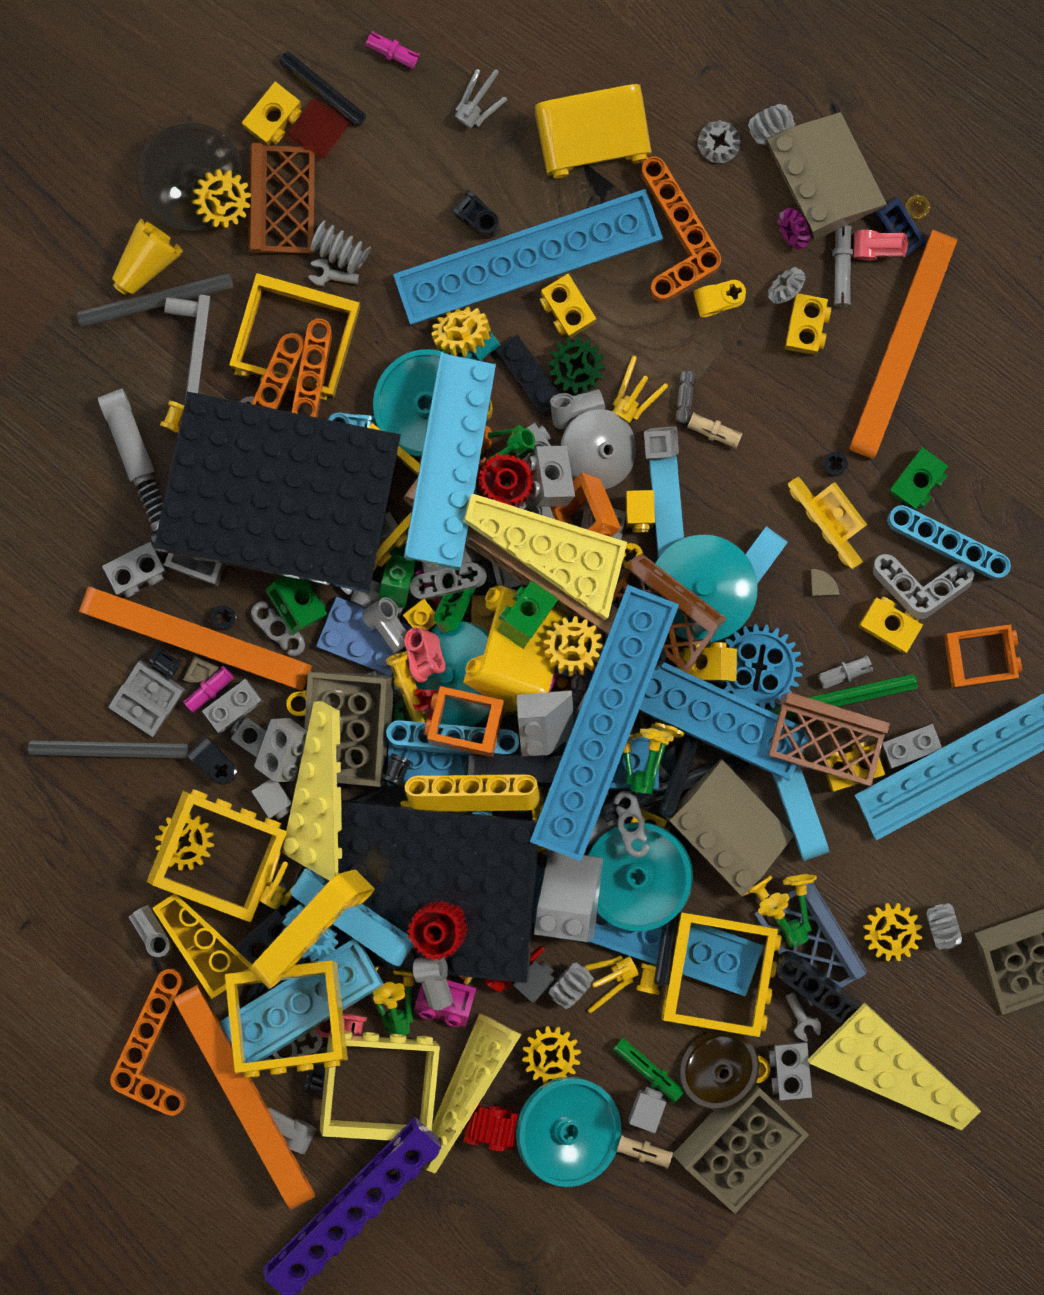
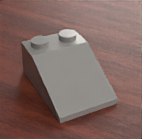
M549 851L537 907L535 935L588 942L594 938L603 858L583 855L582 861H578L555 851Z

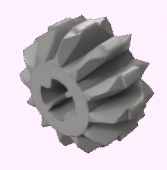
M777 104L776 106L763 109L762 112L752 117L748 124L749 132L757 144L766 145L768 138L794 127V117L786 105Z
M949 903L939 904L928 909L926 914L935 946L941 950L954 948V946L961 944V932L953 906Z
M577 962L572 963L549 988V994L558 1005L565 1009L570 1008L587 991L594 978L584 966Z

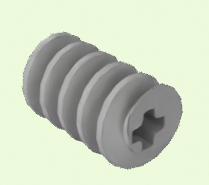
M324 220L313 236L311 251L316 252L320 249V257L322 258L330 253V263H334L339 259L338 267L344 268L348 264L347 272L352 274L362 266L371 247L369 246L362 251V241L353 246L352 235L343 240L344 231L341 230L335 235V225H331L326 230L324 228L326 220Z

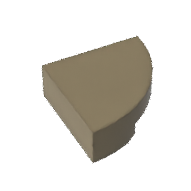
M811 569L812 596L839 595L838 586L829 574L822 570Z
M195 656L183 680L191 683H201L203 680L207 681L220 668Z

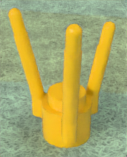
M632 356L619 393L612 404L615 406L612 412L622 417L628 423L633 418L638 420L641 413L668 388V384H663L637 409L639 403L635 400L648 380L647 376H643L630 397L626 395L623 399L637 360L636 356Z
M283 843L259 899L262 903L276 910L279 909L281 904L287 906L292 897L290 893L292 888L285 895L286 889L279 885L288 866L287 862H283L274 882H272Z
M620 955L610 960L584 966L589 971L615 965L611 967L613 973L593 983L594 988L615 978L617 982H620L588 1009V1013L595 1011L625 986L634 982L633 978L639 974L630 956L623 959Z

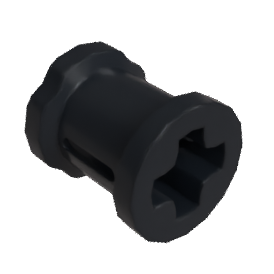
M159 646L150 658L147 666L149 668L155 667L166 674V678L171 680L183 660L172 657L163 651L162 646Z
M391 753L390 758L392 760L386 773L382 774L380 778L391 785L403 788V779L408 768L412 767L414 763L402 756Z

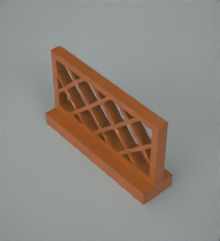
M252 143L249 148V193H251L249 204L251 206L248 212V253L313 254L310 248L314 236L315 148L262 145L263 143ZM267 152L278 153L285 161L274 170L267 163ZM284 153L292 154L289 157H287ZM296 154H308V165L302 171L291 161ZM286 164L298 174L288 184L277 173ZM267 169L271 172V174L268 177ZM307 170H308V178L304 175V173H305ZM273 176L284 186L275 196L266 188V183ZM300 177L308 184V191L302 197L290 187ZM286 190L297 200L288 210L277 200ZM266 195L271 199L267 204ZM307 196H308V205L304 202V199H305ZM273 202L284 213L274 223L266 215V209ZM298 204H301L308 211V217L301 224L290 214ZM286 216L297 226L288 236L276 226ZM266 222L270 225V227L267 230ZM307 222H308V230H306V229L303 227ZM272 229L284 239L278 246H266V235ZM298 230H301L307 237V247H296L290 238ZM287 242L290 247H284L283 245Z
M641 553L633 558L627 566L628 569L616 585L613 601L616 597L624 596L627 585H629L628 579L633 574L640 579L643 591L648 593L657 592L662 598L679 604L678 609L683 612L685 622L675 624L672 622L669 630L671 643L664 644L663 648L666 651V657L688 672L727 618ZM700 625L707 630L708 633L705 638L694 640L692 626ZM686 627L689 641L676 642L674 628ZM690 645L691 658L688 662L679 656L678 646Z
M790 692L781 695L779 703L781 707L768 756L871 787L885 734L888 733L890 723ZM786 712L796 714L801 725L789 731L784 722ZM803 717L810 718V720L805 722ZM815 720L821 722L826 730V733L817 738H814L808 727V724ZM829 725L836 726V727L833 728V729H830ZM803 727L810 742L798 747L791 734ZM840 728L847 730L852 739L842 746L839 745L833 734L834 731ZM854 732L859 733L861 735L856 737ZM829 735L836 749L824 755L817 741ZM786 736L794 751L787 755L776 752L779 740ZM865 736L876 739L874 749L865 754L858 741ZM854 743L861 757L849 763L842 749ZM811 744L820 757L814 762L806 761L801 753L802 749ZM838 752L845 764L844 767L838 770L831 769L826 760L827 757ZM796 753L798 758L792 757V755ZM863 760L868 768L866 779L856 776L851 766ZM822 761L824 766L818 765L817 763ZM845 769H847L848 772H849V774H848V773H844V772H842V771H844Z

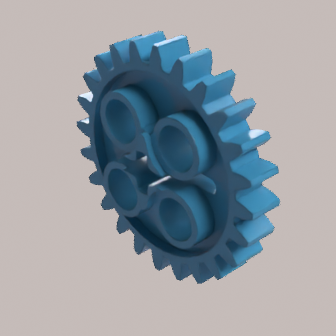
M755 624L753 632H749L745 626L743 627L744 635L741 636L735 632L733 634L735 641L726 639L725 643L729 648L737 649L736 676L741 672L748 673L751 677V682L748 685H740L737 681H721L718 684H726L725 691L732 692L733 695L759 705L763 709H765V704H769L773 710L775 709V701L777 700L780 703L781 695L787 692L792 693L790 687H799L794 678H802V674L797 672L796 669L802 667L803 663L795 662V659L801 653L791 651L796 643H786L788 634L781 638L778 637V628L773 633H769L768 625L764 627L763 631H759L757 624ZM765 645L762 666L767 668V671L762 670L758 690L753 691L756 669L752 668V666L757 665L760 646ZM745 646H751L755 649L756 655L752 659H746L741 655V649ZM771 651L779 652L782 655V661L778 664L770 663L767 658L768 653ZM767 677H772L777 681L778 686L774 690H767L763 687L762 681Z

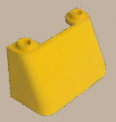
M639 84L548 100L535 105V117L547 176L553 175L555 179L569 176V171L577 166L626 157L627 160H632V163H641L647 157L652 156L643 96Z
M498 585L489 588L485 597L486 608L495 611L484 654L472 658L467 663L463 683L484 696L504 700L505 709L513 712L517 710V695L549 692L556 666L551 667V658H545L544 651L547 649L544 648V640H549L546 638L547 630L554 632L553 623L556 622L561 626L563 625V618L566 617L568 620L569 615L554 605L523 649L497 631L502 623L498 619L507 605L511 608L514 606L516 601L512 598L517 590ZM521 610L524 615L530 616L527 611ZM559 639L555 644L556 651L558 650V647L561 645Z

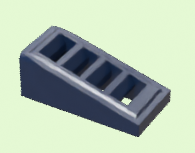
M894 197L886 202L887 206L873 212L886 233H897L906 226L910 229L905 232L906 237L909 238L914 235L916 239L908 244L906 257L925 244L926 240L900 198ZM895 208L897 212L887 218L885 214ZM901 217L903 221L893 227L891 223Z

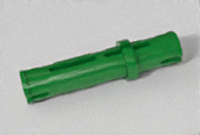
M624 1037L612 1050L651 1083L650 1086L653 1089L657 1088L673 1104L685 1092L684 1089L667 1076V1071H661Z

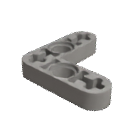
M882 554L878 556L873 567V574L877 580L917 619L929 617L971 586L974 577L972 568L960 563L952 566L922 587L892 555ZM881 565L884 567L889 565L891 567L890 571L888 569L881 570ZM957 574L959 576H966L965 580L963 578H960L955 582L954 585L952 584L955 581ZM898 582H906L911 589L903 592L896 587V584ZM938 586L945 587L948 590V594L946 596H939L934 592V588ZM917 602L919 604L925 603L926 607L924 608L921 606L918 608L916 607Z

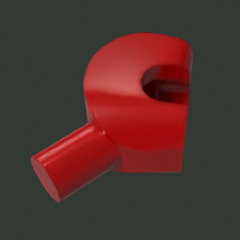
M415 689V696L419 698V704H413L414 709L422 714H427L428 719L432 720L434 709H431L433 694L438 693L439 690Z

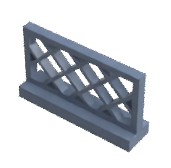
M808 883L806 885L807 894L805 895L806 907L812 914V916L808 915V919L815 920L819 926L817 936L807 934L809 939L815 940L813 953L811 955L797 951L798 946L794 947V950L783 948L781 944L778 953L780 955L782 952L792 951L799 956L810 958L812 966L814 960L830 963L827 972L828 978L830 977L833 964L844 967L849 977L841 982L832 980L840 987H844L866 975L867 970L814 883ZM796 888L787 893L790 898L796 895ZM787 907L783 910L785 915L787 913L801 917L800 923H802L801 913L787 910ZM758 911L754 913L762 926L778 929V935H781L780 927L769 925L764 916L759 915ZM821 931L823 932L826 939L820 937ZM818 941L831 945L833 949L831 960L815 956ZM835 954L839 958L840 962L834 961ZM785 963L789 971L795 968L793 963ZM807 979L806 982L803 983V984H804L805 986H807V987H808L809 979Z

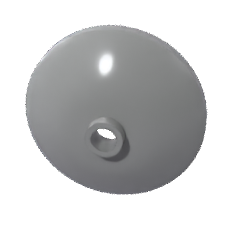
M593 409L579 414L567 426L562 437L561 446H567L573 480L583 472L601 478L604 488L608 489L622 482L634 465L636 441L633 431L622 417L612 411ZM606 445L609 447L608 454L604 453V447Z

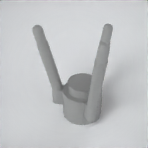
M476 69L461 102L455 109L457 113L454 117L470 129L474 124L479 127L484 119L507 101L506 97H502L484 113L479 115L482 110L477 104L498 75L497 69L492 72L471 102L468 99L480 74V70Z

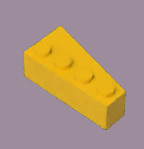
M177 894L171 895L152 908L211 1000L226 990L225 974L251 971L250 967L252 964Z

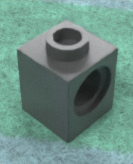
M247 717L244 721L239 719L230 731L234 734L231 740L255 757H258L266 730ZM248 729H255L258 734L257 740L252 744H247L243 738L244 732Z
M543 960L540 964L534 961L529 966L528 982H515L513 985L534 1003L555 980L552 976L554 970Z

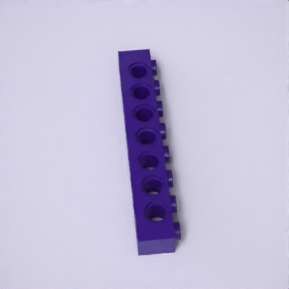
M414 1117L263 1267L265 1280L282 1295L300 1293L305 1287L306 1282L313 1275L319 1274L323 1270L325 1263L332 1256H337L344 1248V1244L351 1237H356L362 1231L363 1225L370 1218H375L389 1199L392 1200L398 1196L402 1186L408 1181L414 1180L420 1173L421 1168L438 1156L441 1149L438 1137ZM409 1150H416V1151H417V1152H416L414 1155H412V1156H406V1155H405V1153L408 1152ZM390 1169L398 1170L393 1175L386 1174V1172ZM371 1188L379 1189L374 1194L367 1193V1191ZM352 1207L360 1208L354 1213L347 1212ZM333 1226L340 1227V1229L335 1232L329 1231V1229ZM314 1245L321 1246L318 1250H310ZM294 1264L302 1265L299 1269L291 1268Z

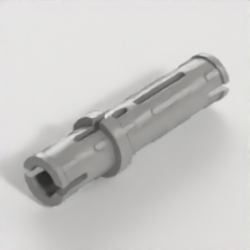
M846 225L844 228V236H842V227L835 230V249L832 251V256L835 257L834 306L841 307V296L844 297L843 307L851 306L850 274L853 249H851L852 227Z

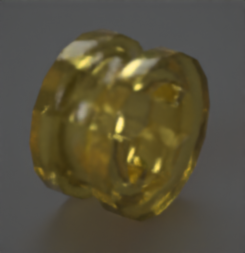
M917 194L909 198L905 208L912 219L918 221L926 217L930 210V203L925 196ZM916 201L917 204H923L924 207L921 210L923 213L912 212L911 208L914 205L912 202Z

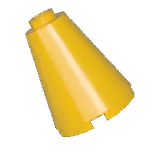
M140 219L114 272L112 279L115 283L113 286L124 295L128 292L134 294L182 254L183 250L178 244L173 248L169 244L171 238L150 222L144 223L143 219Z

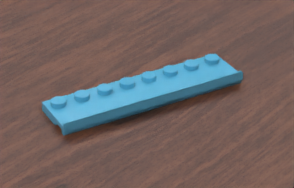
M443 352L440 353L404 553L406 560L428 562L427 564L454 570H460L468 529V525L463 520L471 494H474L496 364L443 354Z
M1044 693L856 794L855 798L873 837L878 840L1044 751Z

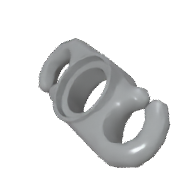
M264 601L256 603L251 610L254 623L272 640L279 643L283 650L287 649L290 639H296L299 644L298 647L294 650H288L287 654L289 656L300 655L305 648L303 636L300 633L293 636L282 617L276 613L274 608H269L267 618H259L258 610L268 608L269 604ZM276 621L283 622L286 627L285 633L279 637L272 635L270 631L271 625Z
M621 791L615 795L614 804H619L622 798H628L631 804L627 809L620 806L616 807V812L619 815L618 828L621 832L626 851L632 857L640 858L648 853L649 845L644 844L641 850L636 851L632 848V843L635 840L647 841V837L644 834V819L637 798L630 791ZM629 816H633L638 820L639 826L635 832H629L624 827V821Z

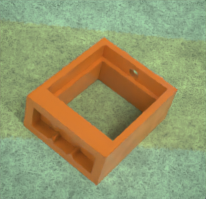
M582 472L573 480L575 497L567 506L550 507L555 520L574 525L571 516L588 502L596 522L587 530L612 537L621 527L601 478Z
M1011 624L944 635L952 688L1019 678V673L1022 672V663L1020 656L1016 657L1014 646H1018V636L1016 630H1012ZM1002 634L1008 673L965 679L959 640Z
M440 686L439 692L434 693L432 697L431 709H434L432 720L428 719L426 722L424 735L428 736L429 744L493 758L506 706L505 702L501 699ZM446 698L491 707L482 744L438 734Z

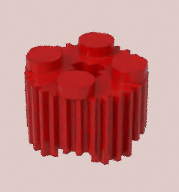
M496 454L495 457H490V460H487L482 467L477 479L476 492L479 493V496L517 508L523 507L532 490L533 476H530L532 469H528L529 464H525V459H515L514 455L509 457V454L506 457L503 454L500 456ZM501 480L503 481V483L507 481L510 485L506 487L503 486L500 482Z
M443 900L439 903L438 901L430 902L423 906L411 919L412 922L408 925L410 929L407 930L410 933L408 939H411L410 942L415 944L413 947L418 948L417 952H422V956H426L427 960L431 958L434 961L437 958L439 961L443 957L447 958L461 947L465 941L464 938L467 936L468 928H465V926L468 924L464 922L466 919L464 912L459 906L449 905L448 901L446 903ZM438 926L442 930V934L438 935V930L433 928Z
M479 1103L465 1125L463 1133L464 1142L473 1145H479L480 1143L489 1144V1149L504 1152V1149L514 1150V1147L517 1145L516 1128L520 1113H513L512 1109L497 1105L483 1108L481 1103Z

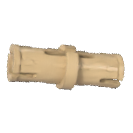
M693 412L687 426L688 429L708 436V440L713 441L715 439L734 449L737 448L743 434L721 425V421L716 420L714 422Z
M622 1135L616 1151L638 1158L641 1163L647 1161L667 1169L673 1155L671 1151L651 1146L650 1142L645 1141L642 1143ZM633 1148H636V1149H639V1150H642V1151H645V1152H648V1153H652V1154H655V1155H657V1156H653V1155H650V1154H647V1153H644V1152H640V1151L634 1150Z

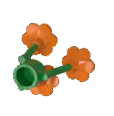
M521 425L512 429L494 432L491 431L490 427L485 426L481 454L491 448V440L494 437L510 435L507 441L508 447L496 453L499 456L503 454L506 457L508 453L512 452L520 454L517 458L523 460L535 449L533 433L527 428H522ZM490 457L479 460L476 483L482 467L487 460H490Z

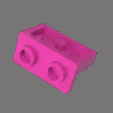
M447 980L453 1001L450 1006L445 1007L443 1010H433L428 1005L421 983L414 1013L419 1014L421 1018L426 1020L437 1019L444 1021L451 1027H466L476 988Z

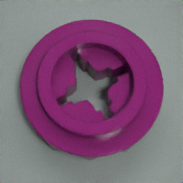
M787 208L780 212V218L777 221L781 227L779 232L783 234V240H787L788 246L790 248L794 247L796 250L807 247L810 242V230L806 219L794 208Z

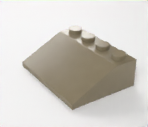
M841 112L791 127L767 139L769 150L802 216L806 219L814 240L887 206Z
M308 672L304 729L308 731L314 702L322 701L340 711V744L336 747V762L341 763V772L337 773V783L378 787L387 784L380 777L386 773L388 768L389 739L386 731L392 723L394 676Z
M722 759L679 799L676 811L672 817L664 816L741 896L748 892L763 877L794 836Z
M1044 909L974 933L984 967L1002 1015L1044 1001Z
M755 1084L751 1093L739 1104L727 1109L714 1110L673 1153V1156L687 1171L736 1214L809 1134Z

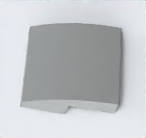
M140 660L125 684L120 687L108 708L154 737L185 689L166 678L165 675L153 667L149 668L147 663Z

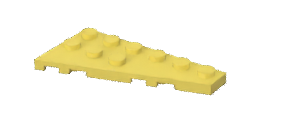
M471 494L463 522L606 621L608 619L627 542Z
M322 701L313 703L282 853L330 881L339 874L338 859L342 858V848H338V832L342 830L341 787H337V773L341 772V763L336 762V747L340 744V711Z
M866 1003L808 1059V1062L816 1067L960 1130H963L981 1112L967 1096Z
M479 1013L432 1124V1132L438 1137L441 1149L438 1156L433 1161L427 1162L422 1168L433 1173L437 1172L522 1034Z

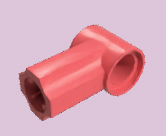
M856 230L854 233L853 259L873 261L877 260V257H905L908 242L905 233H878L873 230Z

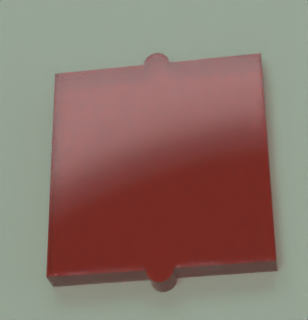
M313 98L288 133V136L304 145L305 150L310 149L325 159L351 121L335 112L334 107L329 108Z

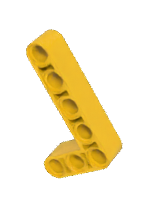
M356 869L337 874L253 963L250 970L268 989L272 988L346 909L361 905L374 892L375 888Z

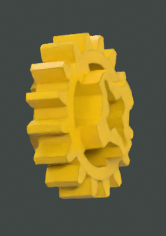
M220 169L215 170L214 177L210 172L205 173L207 180L199 179L197 182L201 188L193 189V193L198 195V199L193 200L192 203L199 204L200 206L195 211L196 214H205L203 222H208L212 219L213 227H217L220 221L223 228L228 227L229 221L235 225L238 224L237 216L246 217L245 212L242 210L251 206L245 202V198L251 197V193L244 192L248 184L239 183L240 175H235L232 178L231 170H226L224 176ZM220 180L217 188L208 190L212 183ZM232 185L237 190L238 197H235L232 192ZM223 193V196L226 197L228 200H231L232 202H223L220 204V200L216 199V197H212L211 195ZM205 199L208 200L212 206L211 212L206 206ZM230 207L236 208L231 214L223 217L227 209Z
M467 306L464 311H461L459 308L454 313L448 312L445 318L438 317L439 324L433 325L434 332H432V337L437 350H442V352L447 354L451 352L452 356L462 353L463 357H465L470 350L476 353V347H484V340L490 338L488 332L491 329L485 313L480 314L478 308L471 312L470 306Z
M574 616L573 622L570 623L566 617L563 618V625L561 626L556 622L553 623L554 632L547 630L546 638L549 640H544V648L547 649L544 651L545 658H551L550 666L559 665L558 671L560 674L565 669L569 670V676H573L574 670H578L580 675H584L585 667L593 670L594 664L592 661L598 662L600 659L599 653L603 651V645L600 644L602 642V635L596 634L597 627L594 625L589 628L587 619L582 623H578L576 616ZM559 639L561 645L558 647V650L556 651L555 644ZM591 642L592 647L588 654L586 647Z
M189 813L186 821L189 825L182 831L181 836L186 837L189 834L188 840L191 842L190 847L184 846L181 849L182 842L178 841L169 867H173L178 863V869L183 871L185 864H187L188 868L193 870L195 862L202 866L204 864L202 857L211 856L207 848L214 847L215 844L208 842V838L214 836V833L206 832L209 823L201 825V816L198 815L192 820V815ZM169 817L166 818L167 827L159 826L163 834L155 836V839L161 841V844L171 822ZM198 830L202 835V845L197 842L196 833ZM161 845L157 846L156 850H159ZM190 851L197 854L191 859H181L185 853Z
M885 903L884 911L878 907L874 908L877 915L875 917L868 915L867 918L871 921V924L863 925L864 929L869 930V934L863 936V938L872 942L867 948L869 950L876 948V957H880L884 953L885 961H890L892 955H894L896 961H901V954L910 957L909 949L917 950L919 948L914 943L915 939H922V936L916 934V930L921 929L922 925H915L914 923L918 916H909V907L901 911L899 903L895 904L894 909H891L889 903ZM895 914L902 916L908 924L902 925L897 922ZM884 917L882 927L879 930H875L878 921ZM890 925H893L894 928L904 929V931L895 934L894 940L892 936L881 935L890 930ZM910 934L908 942L902 947V939L905 935ZM877 940L888 942L891 950L883 948Z
M546 1026V1033L542 1034L537 1029L535 1030L537 1038H527L531 1046H523V1050L529 1054L523 1057L522 1060L530 1063L526 1068L527 1072L535 1071L534 1080L541 1076L543 1077V1084L548 1082V1079L555 1080L560 1077H567L566 1074L568 1072L571 1074L576 1073L572 1066L573 1064L580 1065V1061L575 1059V1055L580 1054L581 1051L573 1049L577 1040H568L569 1031L562 1035L560 1034V1027L557 1026L555 1032H551L550 1027ZM549 1037L558 1038L553 1044L541 1042V1040ZM560 1045L556 1053L558 1060H551L543 1066L547 1058L545 1051H552ZM565 1045H567L570 1052L569 1062L562 1056V1050ZM534 1049L541 1056L538 1066H536L533 1059ZM550 1067L562 1069V1071L554 1074L545 1073Z

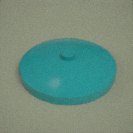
M430 349L417 350L399 357L385 369L375 388L373 410L378 428L381 431L401 434L399 446L412 456L422 457L439 356L442 351Z
M713 535L689 536L669 546L658 558L657 566L727 618L710 642H716L734 634L750 617L757 598L755 571L748 557L730 541ZM657 592L651 593L662 598V596ZM677 609L673 624L685 622L684 614L679 609ZM700 625L692 626L694 640L704 639L708 631ZM686 627L674 628L677 637L689 641Z
M461 621L455 630L448 633L441 632L437 625L430 628L428 631L436 634L440 639V647L446 668L442 673H434L428 676L427 680L422 683L416 681L417 689L439 690L441 686L484 696L463 683L467 663L472 658L484 654L489 632L479 625L467 621ZM446 698L440 724L474 727L489 718L491 707Z
M638 822L624 824L625 829L629 832H635L639 826ZM645 823L644 834L647 837L646 842L635 840L632 843V848L636 851L641 850L644 844L649 845L648 853L643 857H632L626 851L618 826L601 836L588 855L603 858L597 912L606 921L621 929L648 931L665 925L681 912L691 893L693 870L686 849L672 833L655 824Z
M577 1077L558 1078L539 1087L525 1102L516 1128L518 1151L526 1167L543 1181L561 1187L579 1186L598 1177L612 1162L621 1138L619 1112L610 1095L595 1083Z

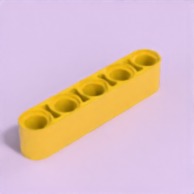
M531 775L414 776L405 784L409 805L412 809L526 811L535 809L541 801L537 781Z

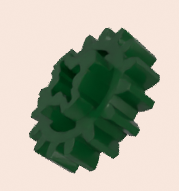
M577 336L576 342L572 343L568 337L566 338L567 345L563 346L561 343H557L559 352L551 351L550 353L555 361L548 362V366L554 368L549 373V376L557 377L554 385L559 386L563 384L564 393L569 388L573 389V395H577L578 389H582L584 393H587L589 385L594 389L597 388L595 379L603 380L604 376L599 371L606 370V365L600 364V361L605 359L604 354L597 355L600 347L598 345L593 348L590 347L591 339L589 338L585 343H581V337ZM571 349H579L577 353L571 355L566 353ZM588 354L592 356L595 368L588 364ZM582 356L581 366L583 369L578 368L573 376H571L573 365L570 363H576ZM559 363L566 368L567 375L565 378L560 373ZM578 378H589L584 382L575 383L576 379Z

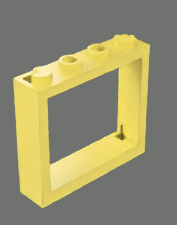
M345 1031L346 1046L427 1051L420 1122L432 1131L439 1044L429 1036H417V1040L406 1039V1036L401 1034H390V1038L379 1037L378 1033L364 1032L363 1036H353L352 1032ZM332 1034L328 1036L327 1053L334 1052ZM335 1067L325 1068L319 1129L322 1136L392 1140L406 1126L403 1124L330 1120Z

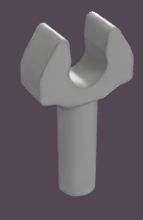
M318 259L311 262L312 267L324 270V274L320 277L315 275L308 276L309 280L316 286L324 287L325 283L330 280L358 285L359 274L332 270L327 259Z
M795 992L787 994L785 998L798 1021L796 1028L793 1029L795 1035L807 1042V1036L803 1031L806 1025H811L815 1033L820 1035L821 1024L818 1018H810L806 1015Z

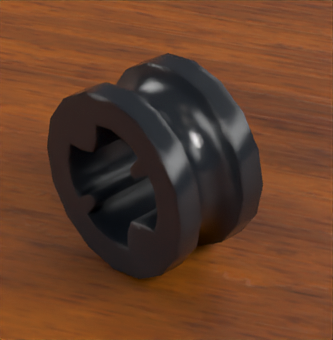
M831 452L823 462L824 471L833 477L842 475L848 466V460L841 452ZM834 457V460L837 458L841 459L840 467L842 469L840 471H837V468L834 471L829 468L831 465L830 458Z
M226 605L216 607L211 615L213 624L221 630H228L236 623L235 611ZM226 610L229 611L230 615L228 617L231 618V621L220 625L217 622L220 620L217 618L218 613L224 614Z

